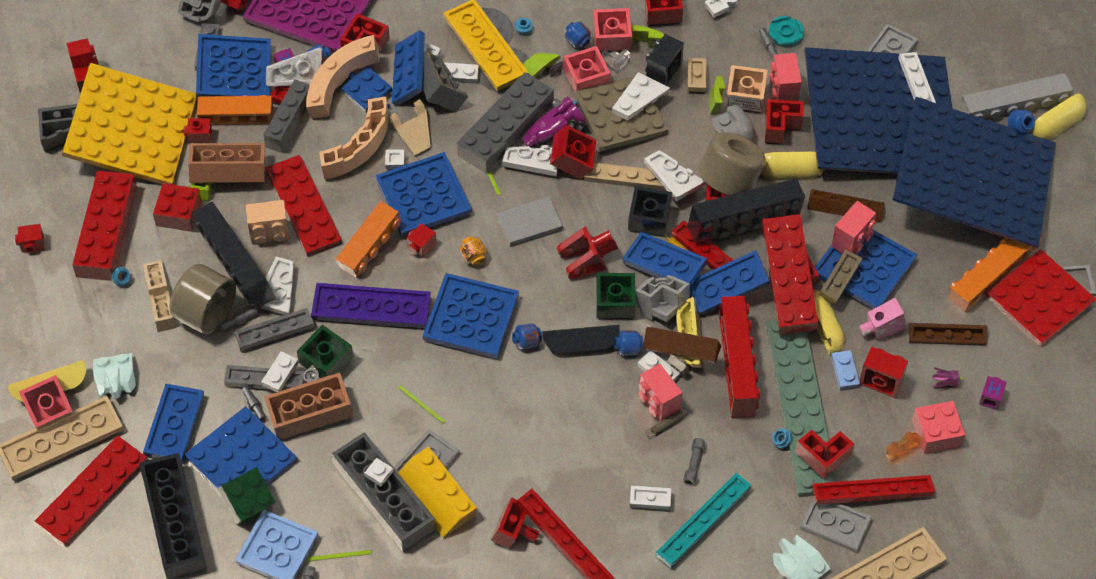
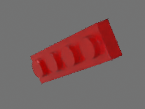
M685 220L671 231V236L689 251L707 258V265L713 270L733 261L732 258L711 241L695 244L687 227L688 223Z

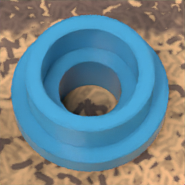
M520 18L515 22V29L521 35H527L532 30L533 24L527 18Z
M125 267L115 268L111 275L113 283L118 286L126 285L131 277L129 270ZM119 273L122 274V279H121V280L118 279V274H119Z
M778 429L773 433L772 440L776 447L782 449L789 446L792 435L787 429Z

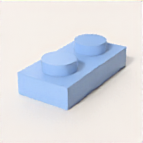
M851 350L832 353L831 358L839 389L859 388L860 382Z

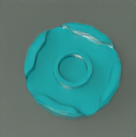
M779 16L773 19L768 28L769 37L774 40L777 46L784 48L798 45L802 41L804 34L801 22L796 18L795 20L792 19L791 16Z

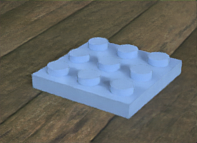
M263 509L235 562L240 566L272 579H295L319 536L318 531Z

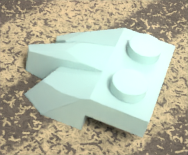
M132 353L93 359L96 392L100 398L110 393L113 399H117L120 397L121 391L131 392L136 387Z
M798 535L793 538L794 544H791L785 538H781L778 544L783 553H773L774 566L782 577L786 576L787 579H818L831 569L819 551Z

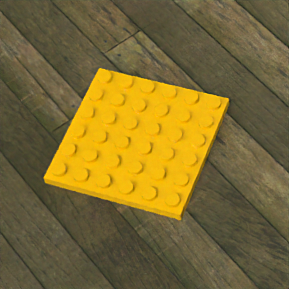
M90 63L62 156L116 172L134 174V177L155 183L172 184L185 140L184 126H187L188 118H191L196 93Z

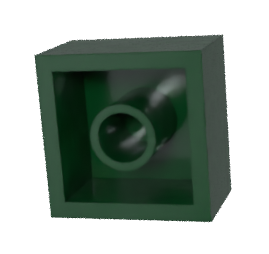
M596 273V318H635V273Z
M323 324L297 350L298 362L307 369L316 370L319 378L339 373L354 357L352 345Z
M257 467L217 488L236 524L276 503Z

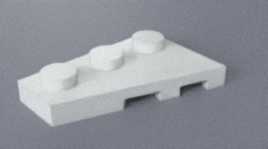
M317 48L267 66L266 85L289 86L292 85L294 79L310 84L321 66L322 49Z
M638 72L613 106L611 113L628 121L644 110L645 106L650 103L653 104L660 96L668 94L670 88Z
M542 145L541 148H530L529 146L507 147L502 161V166L551 176H557L559 168L550 165L552 147H548V145Z
M660 150L644 158L645 165L668 192H672V197L675 201L682 199L707 184L702 178L693 174L692 170L680 166L678 161Z
M280 257L275 258L266 276V280L276 298L262 306L261 309L282 315L290 314L294 261Z

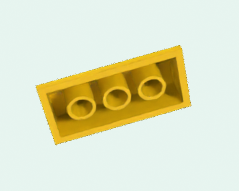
M429 446L413 456L398 472L435 518L436 530L442 538H445L476 517V506Z

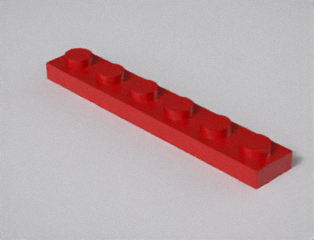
M931 475L813 483L812 485L816 505L934 496L935 493Z
M532 488L516 501V504L585 579H615Z

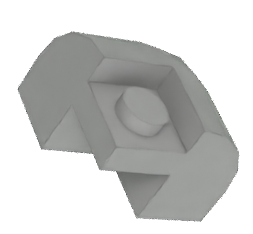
M180 0L177 13L198 22L207 20L216 13L221 0Z
M738 105L727 107V112L711 119V124L718 133H734L750 141L754 139L753 124L744 110Z
M667 275V278L655 279L651 277L635 290L637 305L641 312L650 320L657 317L668 322L674 315H677V310H680L686 303V300L690 298V284L670 275Z

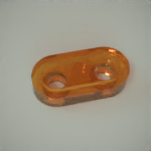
M908 432L902 437V440L889 444L885 455L890 461H894L915 448L922 438L917 432Z

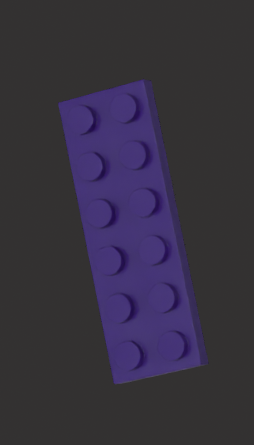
M316 283L311 318L313 320L426 328L431 292Z

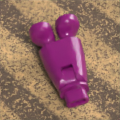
M567 96L563 99L561 105L557 108L553 107L526 131L528 134L521 139L526 146L532 147L534 144L538 146L539 143L554 137V134L566 124L569 126L568 121L575 120L583 124L586 120L578 107Z

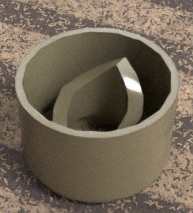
M718 133L711 139L698 166V173L712 188L724 194L732 195L753 189L765 166L766 158L762 150L749 139L734 133Z
M203 264L193 265L180 277L172 292L169 305L170 313L173 318L205 335L211 334L225 320L233 305L236 295V283L234 280Z

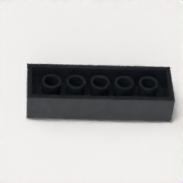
M797 178L692 204L687 227L695 244L707 243L718 238L723 239L729 235L742 234L752 229L758 230L762 228V219L800 214L805 194Z
M211 201L195 211L193 214L197 220L194 223L199 229L200 234L207 241L220 264L224 266L229 277L235 281L237 289L243 294L248 305L253 304L255 309L258 310L276 297L265 276L214 202Z
M175 453L140 462L166 578L172 579L206 570L207 565L180 454Z

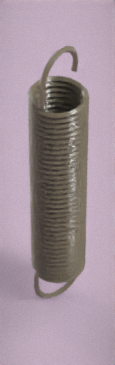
M681 410L649 429L656 435L686 415H683Z

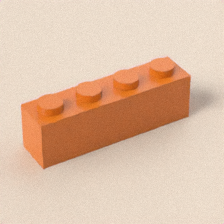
M272 96L198 97L197 118L210 119L211 125L270 124L273 118Z
M380 201L335 258L338 267L356 278L360 273H363L367 268L368 262L378 254V249L389 240L392 231L399 227L401 223L399 212Z

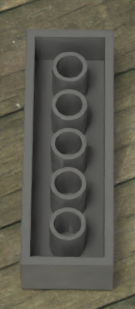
M524 72L457 142V155L487 174L504 156L506 148L512 147L550 107L551 102L554 100V89Z
M365 432L331 453L333 465L402 552L436 530L435 518ZM376 458L393 468V473L382 486L371 481L364 474Z

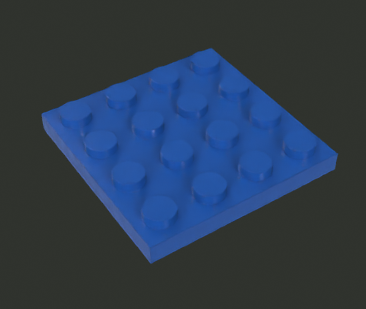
M198 34L196 98L243 95L270 96V86L266 85V67L270 65L271 39Z
M445 152L375 175L376 182L387 205L397 210L400 214L401 223L398 230L402 237L407 236L410 231L415 230L421 223L430 228L472 213V208Z
M872 229L874 232L873 236L869 241L865 240L861 250L856 254L862 260L843 292L868 307L875 309L885 302L913 264L917 254ZM831 246L815 266L819 278L825 282L842 256L841 252Z
M445 273L423 334V340L497 359L519 296V291Z
M246 406L184 454L190 464L216 490L218 487L255 467L258 468L266 485H268L298 461L297 456Z

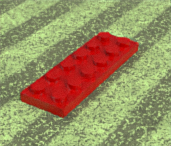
M297 155L265 167L279 199L284 200L286 214L306 256L308 257L342 244V239L301 156Z
M117 435L34 521L35 524L66 547L141 469L139 463L148 461L147 456Z

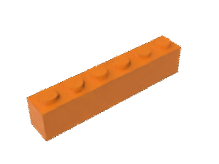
M1041 234V237H1040L1039 246H1040L1041 241H1042V238H1043V235H1042V234ZM1004 237L997 248L993 247L984 259H979L971 271L967 270L963 274L960 281L952 283L949 288L948 299L964 312L968 311L987 291L999 283L1037 248Z

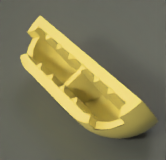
M1080 93L1075 94L1040 116L1035 121L1033 129L1029 134L1051 140L1080 122L1087 110L1084 96Z
M771 152L764 154L766 163L760 175L764 176L766 180H791L795 178L797 180H810L818 178V175L822 174L826 169H817L816 152Z
M813 289L818 317L817 331L829 356H831L832 353L842 350L845 344V335L829 301L819 295L820 291Z
M692 297L686 300V303L680 310H677L678 332L702 336L700 315L696 301ZM682 357L691 367L704 368V361Z
M82 360L7 385L9 392L15 399L23 402L19 391L55 375L63 391L75 388L85 377V362Z

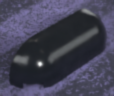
M620 325L542 331V336L547 347L558 353L602 350L615 344V337H619Z

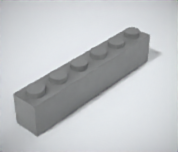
M1066 73L964 95L962 96L960 108L962 112L983 119H996L1000 116L1008 115L1014 110L1031 111L1035 108L1062 103L1072 96L1073 88Z

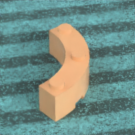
M374 35L355 40L343 46L320 66L310 83L306 99V108L312 119L330 116V106L334 90L349 77L350 72L356 68L361 69L367 65L380 62L379 46Z
M386 97L368 99V112L365 124L351 137V141L342 147L339 145L319 152L324 180L354 170L366 162L379 148L386 135L389 121Z

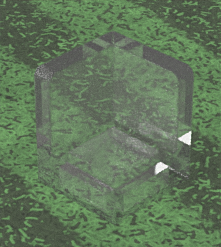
M626 49L620 54L616 51L608 53L604 50L602 52V57L607 67L616 74H619L630 64V52Z

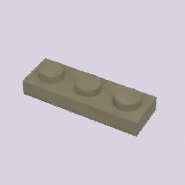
M845 249L819 295L836 304L862 258Z

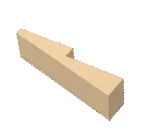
M162 260L143 264L157 332L177 328L175 318L172 317L169 309L170 296Z

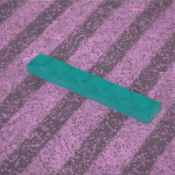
M736 472L656 551L655 556L672 568L751 489V484Z

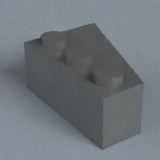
M425 51L422 89L427 101L456 112L468 98V95L462 93L458 88L460 84L457 81L453 82L450 78L451 72L441 58Z
M77 104L38 109L40 142L44 151L66 142Z

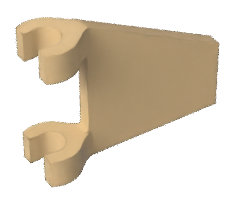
M421 100L414 102L415 107L413 109L418 116L401 124L396 113L389 115V124L398 132L415 157L431 149L427 111Z

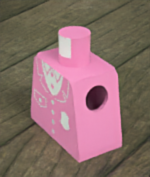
M896 298L869 311L867 313L868 322L859 325L863 336L873 332L876 339H881L905 330L904 312Z

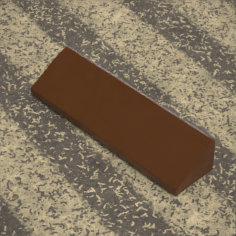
M811 189L807 208L809 210L844 216L856 201H859L876 212L875 221L880 223L885 203Z
M908 323L909 342L987 345V325Z
M647 326L643 349L716 363L721 344L718 339Z

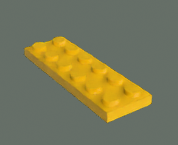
M470 0L443 13L444 19L496 91L514 84L524 72L528 73L476 0Z

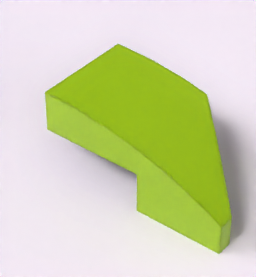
M631 25L633 42H647L648 47H651L653 42L662 39L664 36L663 33L639 25Z
M535 53L523 63V66L531 76L537 78L547 66L551 68L561 57L558 54Z
M722 76L716 77L710 93V114H717L723 103L721 96L725 90V84Z

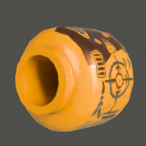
M469 236L462 240L463 244L460 246L459 251L467 264L475 266L486 259L487 250L480 238Z

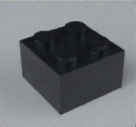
M664 34L662 39H658L654 50L650 51L646 57V76L668 86L682 65L684 42L667 34Z
M635 186L628 219V230L665 235L672 192Z

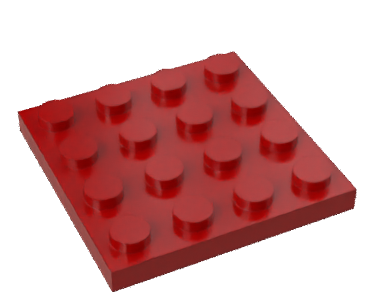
M1042 249L1037 251L986 293V297L1040 347L1096 302V298Z

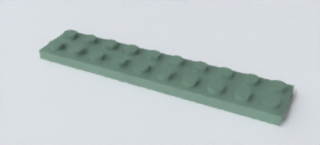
M777 320L766 321V331L784 426L792 435V440L788 447L798 497L812 496L813 483L837 482L835 470L823 479L795 453L797 441L810 430H813L825 442L829 441L808 334L806 331L779 335Z

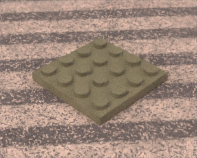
M635 76L573 92V97L577 101V105L586 120L593 138L597 140L596 144L600 151L668 134L669 129L655 102L645 106L644 110L628 121L611 113L613 106Z

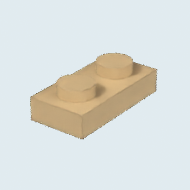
M688 58V91L706 92V58Z

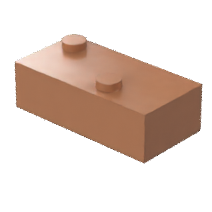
M190 143L188 160L189 183L265 182V143Z
M340 373L264 396L276 436L280 440L354 416Z

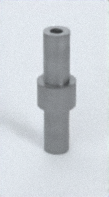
M761 28L759 33L763 39V45L766 50H769L774 59V55L778 54L775 42L769 37L766 29Z
M255 307L243 313L239 312L233 315V318L221 323L220 326L224 331L236 324L241 325L245 323L246 319L257 315L258 312Z
M248 386L242 388L241 391L247 400L246 404L249 409L255 413L260 421L265 420L266 416L260 408L261 404L257 397L253 396Z

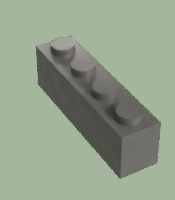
M294 79L263 134L266 148L280 153L284 151L307 109L306 99L310 84Z

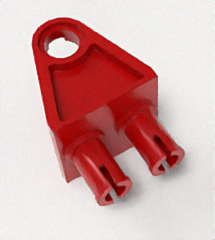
M586 226L560 243L556 248L557 253L562 258L587 252L566 267L569 279H577L606 270L607 267L603 260L604 255L619 249L609 230L593 237Z

